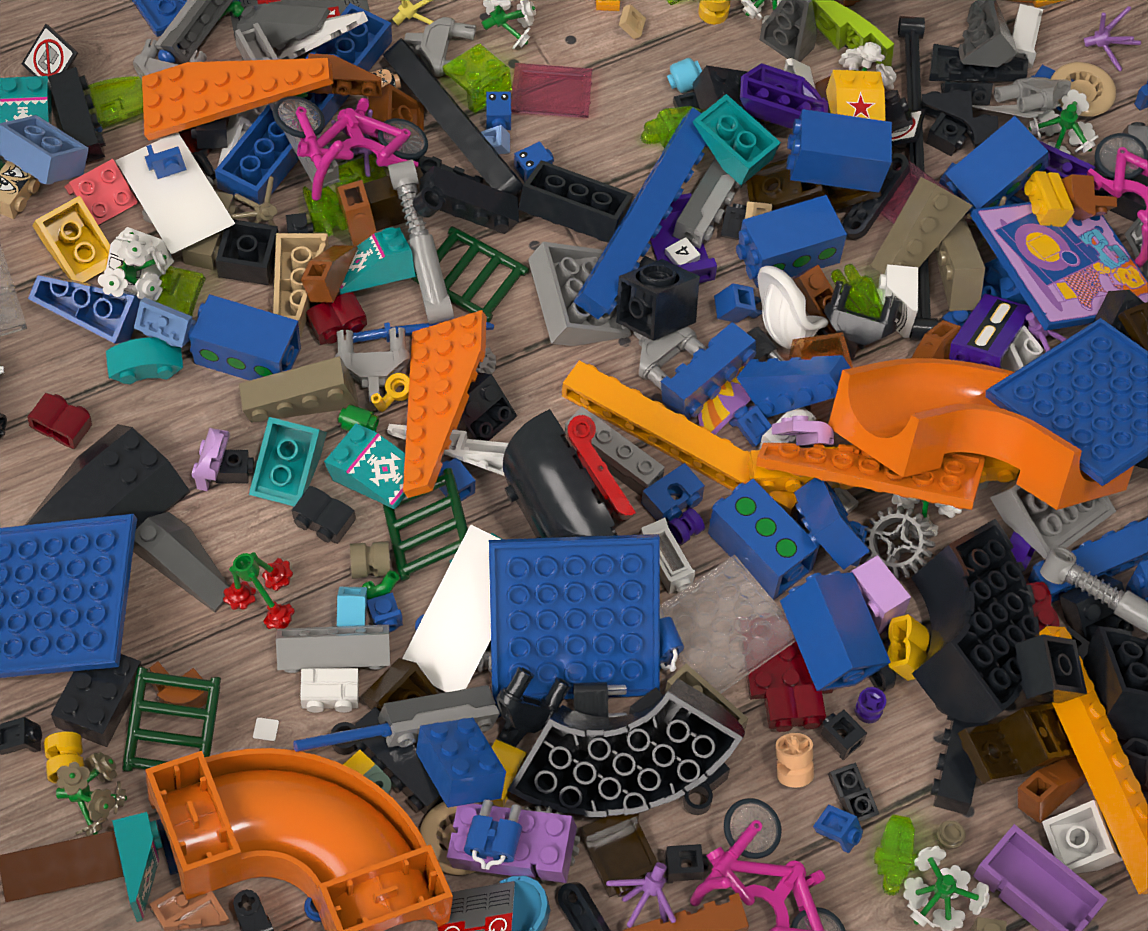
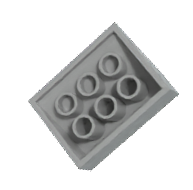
M542 242L529 257L528 261L551 344L578 346L626 338L631 335L630 329L616 323L617 305L609 315L605 313L597 319L573 302L604 250Z
M1018 478L990 497L1003 521L1045 559L1053 546L1067 548L1116 512L1108 496L1056 510L1016 484Z

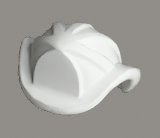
M764 266L759 270L758 286L766 330L779 345L790 350H800L811 341L818 329L828 325V320L821 316H806L805 296L793 279L783 270L774 266Z

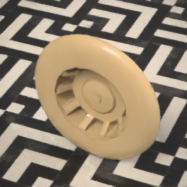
M1085 62L1068 63L1058 68L1051 77V80H1075L1071 82V90L1075 89L1079 94L1084 93L1087 96L1086 101L1089 103V109L1081 112L1078 116L1100 115L1110 109L1116 99L1114 81L1107 72L1096 65ZM1059 99L1060 107L1063 109L1064 103H1062V99Z
M443 801L427 813L421 824L420 833L426 845L431 844L443 872L453 875L474 873L476 871L453 868L447 859L452 832L456 833L453 828L454 822L451 823V820L455 819L457 806L447 808ZM443 825L447 826L445 830L441 828ZM437 836L442 837V841L437 839Z

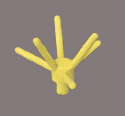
M401 0L402 4L398 7L400 11L392 20L399 26L406 18L410 20L414 17L430 25L434 21L416 12L420 7L433 0H422L415 5L409 0Z

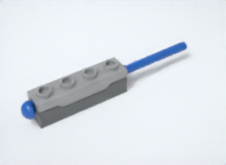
M187 0L155 43L156 48L159 50L158 59L169 63L188 62L233 0Z
M485 685L384 703L378 717L380 723L378 725L294 740L293 747L296 752L377 736L385 737L388 747H407L418 742L421 725L473 717L480 730L486 732L493 728L501 714L496 700L497 697H493L489 686Z

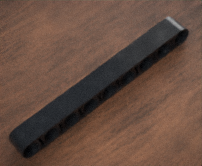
M400 38L383 54L385 59L490 187L516 196L523 188L524 184L412 48Z

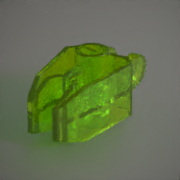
M694 107L666 108L660 111L656 119L645 123V130L640 138L643 141L642 143L647 145L661 143L663 148H665L682 118Z
M304 186V201L310 222L313 223V230L316 232L324 231V233H328V236L333 235V228L336 226L341 231L346 230L347 223L337 194L329 186L322 188L321 198L316 201L311 197L312 191Z
M852 264L844 266L847 279L839 269L832 271L831 277L834 284L836 281L843 282L841 293L846 283L852 285L845 305L848 310L874 318L880 317L883 304L871 277L866 275L861 277L856 267Z
M892 814L885 826L880 847L877 846L875 850L874 864H878L877 874L883 875L882 887L886 895H897L903 879L906 880L909 870L914 871L916 867L914 860L917 858V854L913 853L915 828L910 817Z

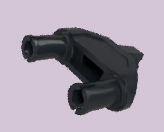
M836 281L831 301L825 305L824 312L840 338H842L841 343L847 344L843 357L853 361L857 348L864 349L865 345L896 332L897 323L895 319L902 300L895 298L891 308L893 297L885 296L881 315L874 318L848 310L845 305L852 285L846 283L841 293L843 282Z
M518 667L508 687L501 689L496 698L500 714L506 720L499 738L504 743L517 747L527 732L535 734L543 730L551 716L560 708L562 701L572 687L571 684L556 677L545 698L538 699L523 695L530 681L534 678V674L523 667Z

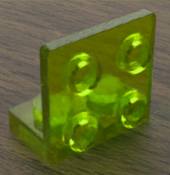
M481 44L475 45L443 66V72L466 90L468 108L473 113L486 106V92H509L512 90L510 68Z

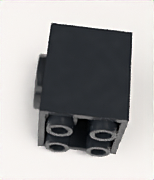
M664 259L620 275L616 323L652 341L696 323L700 276Z

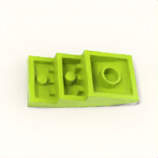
M812 0L816 27L838 50L845 45L849 49L864 46L865 43L872 42L881 47V54L885 56L884 60L881 62L876 61L875 63L892 66L894 43L877 27L856 12L834 0Z

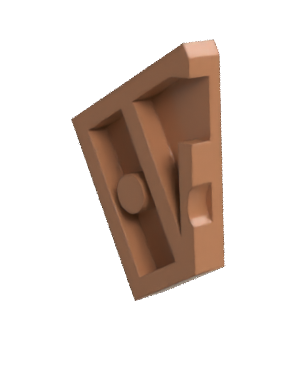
M180 885L149 904L164 931L221 926L230 923L227 914L212 891L186 900Z

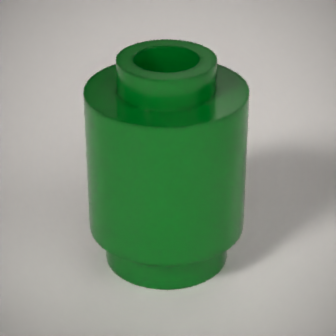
M349 404L347 408H342L338 423H341V429L350 431L357 423L376 432L379 416L374 415L372 411Z

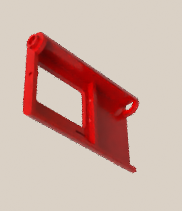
M578 415L569 422L566 439L570 447L573 446L583 468L587 469L596 486L594 490L601 501L605 503L611 516L616 520L626 521L634 516L636 512L607 469L606 463L602 461L591 444L596 433L594 421L588 416Z

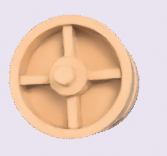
M789 733L781 736L776 741V757L778 759L777 778L779 782L794 788L808 785L814 778L812 740L801 733Z

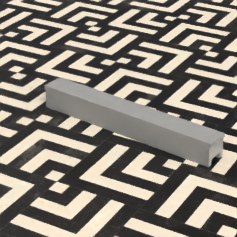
M258 23L253 24V29L241 32L240 29L235 30L236 47L244 61L278 60ZM276 102L269 104L272 111ZM299 103L283 104L278 108L279 116L287 126L296 130L291 124L293 118L297 117L296 110L300 106L305 109L306 107ZM307 111L306 115L314 131L317 127ZM284 131L297 155L298 144L301 141L300 138ZM298 156L313 183L317 170L314 162L311 161L310 157ZM335 159L330 164L326 173L323 188L340 182L338 164Z

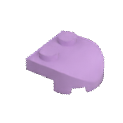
M808 416L781 418V423L772 424V435L796 436V445L806 447L820 443L824 444V446L834 445V432L831 426L821 421H808Z
M209 428L206 440H202L199 462L194 464L192 478L195 479L198 490L208 491L211 480L216 481L230 437L229 431Z

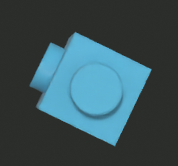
M339 587L337 595V626L365 625L367 616V587Z

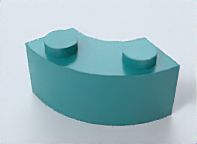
M156 337L129 340L115 345L106 351L108 377L123 384L130 385L147 378L167 380L183 368L181 347L171 346L166 341Z

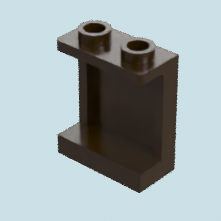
M638 813L609 815L582 826L581 839L609 898L614 895L618 897L625 896L636 886H607V881L644 879L648 872L653 871L655 864L658 862L638 822Z

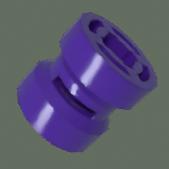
M692 508L684 511L682 517L674 518L667 523L676 542L681 545L689 541L690 536L693 534L698 535L705 530L702 518Z
M867 687L862 690L855 706V714L859 720L870 724L877 722L881 718L887 701L883 691L875 687Z

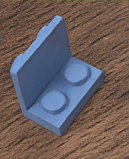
M144 297L139 304L134 329L142 331L146 336L164 340L171 346L182 348L190 340L188 339V332L190 326L195 324L196 321L192 320L193 317Z

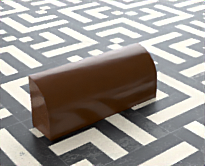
M114 831L0 855V875L5 903L124 877Z

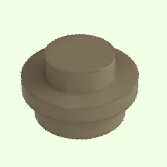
M945 821L937 830L939 843L947 849H957L965 841V830L956 821Z

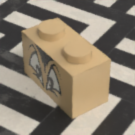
M9 161L0 170V214L14 220L17 214L25 209L31 195L38 191L41 182Z

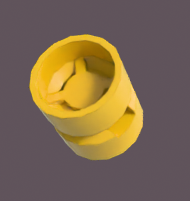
M700 0L699 17L704 22L713 25L725 22L729 15L731 0Z
M58 732L45 738V756L49 759L46 762L48 781L57 783L59 779L57 770L61 766L69 767L70 763L77 762L80 767H85L84 759L81 757L83 746L80 734L76 732Z

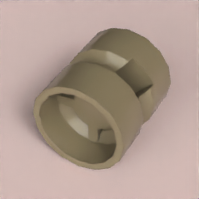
M388 541L373 542L371 546H367L366 543L350 544L352 579L367 578L371 573L375 577H385L387 572L390 571Z

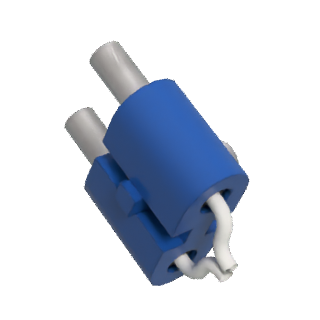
M660 606V669H670L673 672L676 669L675 662L677 657L683 651L684 645L672 618L665 617Z
M483 800L480 815L473 816L464 852L472 856L475 861L480 862L482 869L489 870L492 865L514 861L523 828L518 823L522 809L521 806L512 805L508 820L500 819L498 822L493 821V817H490L493 802ZM487 856L493 857V860L487 864L483 860L487 859Z

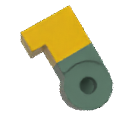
M358 750L343 764L373 781L390 795L391 780L361 750Z

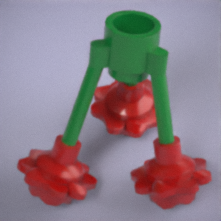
M255 552L238 555L233 561V566L229 568L234 582L229 588L224 590L225 597L223 602L229 604L233 610L246 609L249 604L256 601L254 596L256 589L248 584V582L252 581L268 605L267 616L263 620L268 629H285L292 621L291 616L295 613L294 608H292L290 603L281 605L275 601L273 602L257 577L260 566L265 569L262 577L265 579V586L278 591L281 587L289 585L290 578L293 576L290 562L277 558L273 563L267 564Z

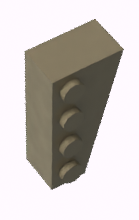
M920 177L870 266L885 274L887 265L919 268L973 205Z
M963 216L934 249L949 311L974 310L982 295L985 266L966 219Z
M340 356L239 383L242 410L251 423L266 421L269 417L280 419L342 410V408H347L349 404L359 407L355 381Z

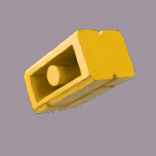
M1033 172L1024 186V192L1029 197L1033 214L1036 215L1040 225L1065 226L1074 214V209L1059 173Z

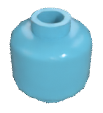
M686 58L670 66L671 74L667 75L672 89L677 88L680 93H686L694 89L692 83L702 70L698 61Z

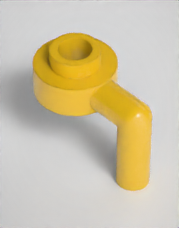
M403 373L392 374L385 383L387 392L382 398L378 393L371 396V401L378 411L384 412L394 400L403 401L408 398L409 378ZM398 386H404L402 392H396Z

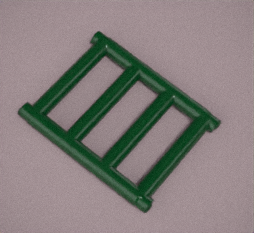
M451 226L448 230L449 236L437 249L439 263L458 240L470 247L444 279L447 294L451 303L469 313L482 310L487 316L486 321L490 322L493 318V311L520 276L527 275L529 268L462 230ZM478 252L491 258L462 296L449 290ZM500 263L512 269L511 273L484 308L471 302ZM415 272L416 277H412L411 280L419 284L417 274Z
M452 468L443 470V475L438 476L433 488L434 491L446 485L447 497L399 519L396 518L393 508L383 504L397 571L401 581H406L410 578V574L455 554L468 531ZM427 493L413 496L410 498H407V496H405L397 507L402 506ZM449 507L452 508L454 518L404 541L401 540L399 530ZM457 528L459 540L407 563L406 551Z
M139 666L134 685L122 770L125 772L133 771V768L145 770L168 762L135 757L138 740L200 748L199 751L203 752L204 757H209L211 755L221 678L211 677V680L154 673L148 672L147 668ZM146 683L208 691L206 708L144 700ZM142 711L204 720L202 737L140 729Z

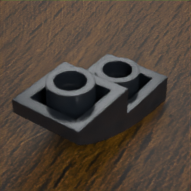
M856 762L828 773L845 812L857 816L859 822L879 815L870 788L865 787Z

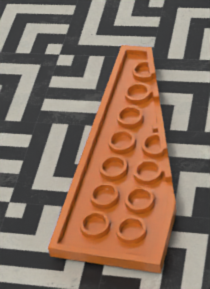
M328 58L186 62L142 76L144 135L149 141L270 104L284 97L299 95L333 84L332 64Z
M482 310L412 332L403 492L407 498L433 491L443 465L441 458L444 450H449L452 442L450 435L452 430L458 427L469 398L468 389L471 382H475L478 373L476 369L479 362H483L485 357L487 316Z
M763 443L757 456L756 466L764 467L768 470L789 472L796 476H808L818 478L821 481H833L850 487L857 486L872 489L875 492H886L904 498L911 497L925 500L929 503H940L958 509L972 510L986 457L963 452L944 454L941 468L903 478L855 445L838 444V449H826L824 444H814L812 448H800L796 443Z

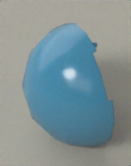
M511 876L499 881L500 883L515 881L512 931H545L551 910L548 896L539 882L528 876Z

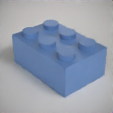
M34 115L0 123V155L5 160L20 167L22 171L37 178L39 182L50 185L54 182L70 180L73 177L84 174L88 147L44 119Z

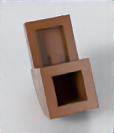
M1071 174L1061 179L1074 209L1072 218L1083 221L1095 215H1105L1108 210L1117 207V197L1095 196L1094 176Z
M159 661L149 667L150 672L169 674ZM194 668L183 675V677L203 679ZM151 684L158 692L159 702L198 708L207 703L208 691Z

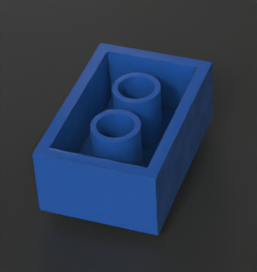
M473 717L420 726L416 753L447 808L483 802V800L501 799L506 770Z

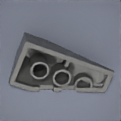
M170 512L147 518L136 529L133 552L216 613L224 604V590L230 586L191 528Z

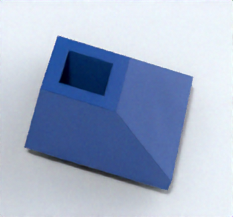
M998 258L984 264L985 273L981 298L984 294H989L1029 306Z

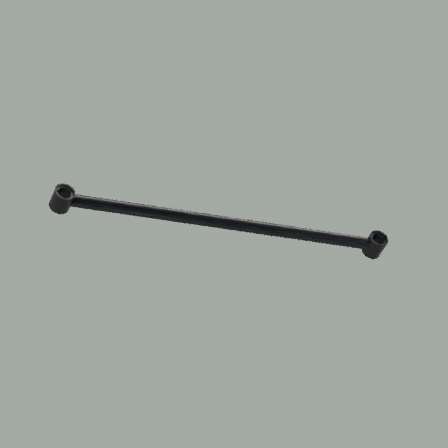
M900 16L898 38H905L907 103L911 111L922 109L919 39H923L925 18ZM923 124L918 141L909 143L911 193L920 177L925 179ZM928 257L918 268V311L909 335L910 340L921 341L923 336L938 324L937 318H931Z

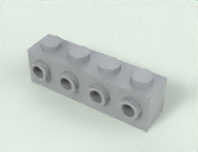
M389 624L277 629V670L295 673L301 669L368 667L370 669H382L385 666H390Z

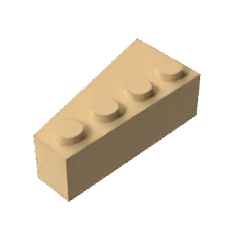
M276 233L273 313L298 320L300 337L307 320L306 311L312 305L301 278L309 261L329 249L328 233Z

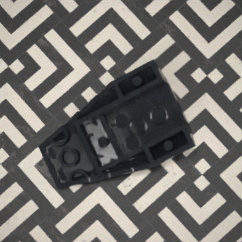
M117 424L75 459L25 525L134 514L137 518V529L147 518L166 513L187 496L190 490L169 460L133 427Z

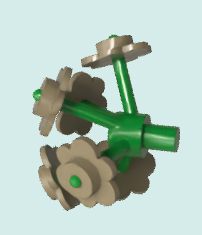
M102 752L94 753L85 759L84 763L88 767H80L77 762H72L69 767L61 766L57 770L59 778L57 780V786L59 787L56 790L57 798H69L71 802H77L88 824L87 827L75 832L76 835L83 832L87 836L98 834V831L103 829L101 823L108 820L109 811L113 808L114 814H117L118 806L123 807L124 802L127 800L125 795L126 789H121L120 781H117L115 794H111L109 789L90 791L88 783L92 779L97 777L101 782H105L117 777L115 771L116 763L109 755H104Z

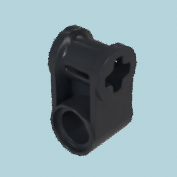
M248 889L237 893L233 904L240 924V930L274 931L257 893ZM246 902H249L252 906V909L249 911L243 905Z

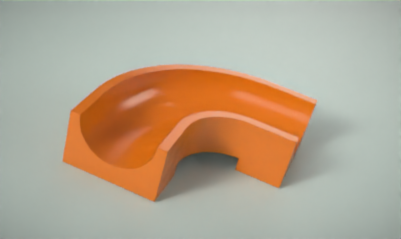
M908 358L877 362L842 370L828 424L834 432L903 478L941 468L943 457L946 453L968 452L1002 460L1020 469L1016 483L1018 486L1056 510L1125 491L1134 468L1132 466L1104 486H1101L1080 470L1079 464L1082 450L1037 422L1020 414L1001 409L985 397L987 389L1014 373L1013 371L972 362L934 358Z
M256 748L223 752L209 757H204L203 752L199 751L145 769L149 802L152 809L156 808L165 828L186 900L246 879L270 877L295 885L311 898L320 915L325 931H385L394 926L416 920H432L439 927L450 920L453 895L431 844L426 845L420 831L409 815L388 793L373 781L345 765L301 751Z

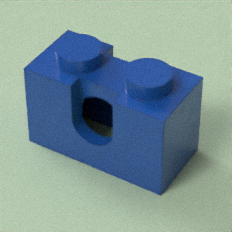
M684 463L643 490L641 504L656 521L666 518L668 522L674 518H679L682 514L681 510L685 507H696L703 499L705 485ZM671 496H677L680 499L674 500Z

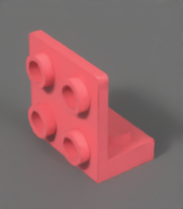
M113 159L64 186L69 195L74 193L76 197L80 196L98 225L138 203Z

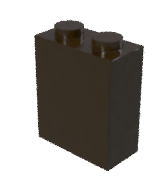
M420 167L415 168L419 184L416 186L418 189L417 194L420 192V178L423 176ZM390 176L363 183L376 231L408 222L404 219L406 214L402 212L404 209L400 205L402 200L399 199L398 191L393 189Z

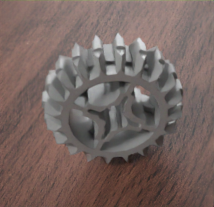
M898 506L896 514L892 507H888L887 516L881 511L877 512L880 520L877 522L871 518L869 522L874 527L872 529L869 527L865 528L867 534L870 535V537L864 538L865 544L870 545L867 546L870 550L867 554H871L866 561L878 555L888 569L892 571L896 579H899L900 571H902L905 578H909V569L917 573L919 571L917 567L919 563L922 566L927 564L923 559L924 556L933 557V553L927 550V548L935 547V542L927 539L932 538L935 534L931 530L925 531L931 524L929 521L921 523L924 516L921 513L914 516L913 508H909L904 515L903 506ZM902 522L901 525L898 524L893 532L883 531L893 523ZM910 524L915 526L918 531L919 546L909 541L910 531L908 529ZM898 537H901L908 546L902 545L900 547L898 545V548H896L889 539L894 540L897 538L899 540ZM878 540L888 544V558L886 561L882 559L879 553ZM909 552L914 554L907 561L895 563L903 553Z

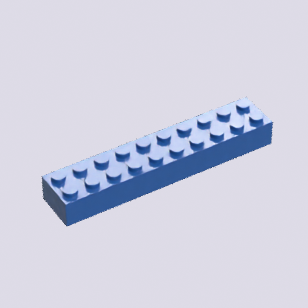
M350 3L341 15L364 11L368 21L314 48L309 54L335 55L369 72L392 42L391 22ZM308 93L304 99L311 101L322 111L326 126L350 95ZM269 104L215 169L218 189L228 194L235 195L237 193L258 204H262L265 201L269 177L272 176L274 178L273 193L299 160L284 131L276 124ZM305 106L318 128L320 123L317 115Z

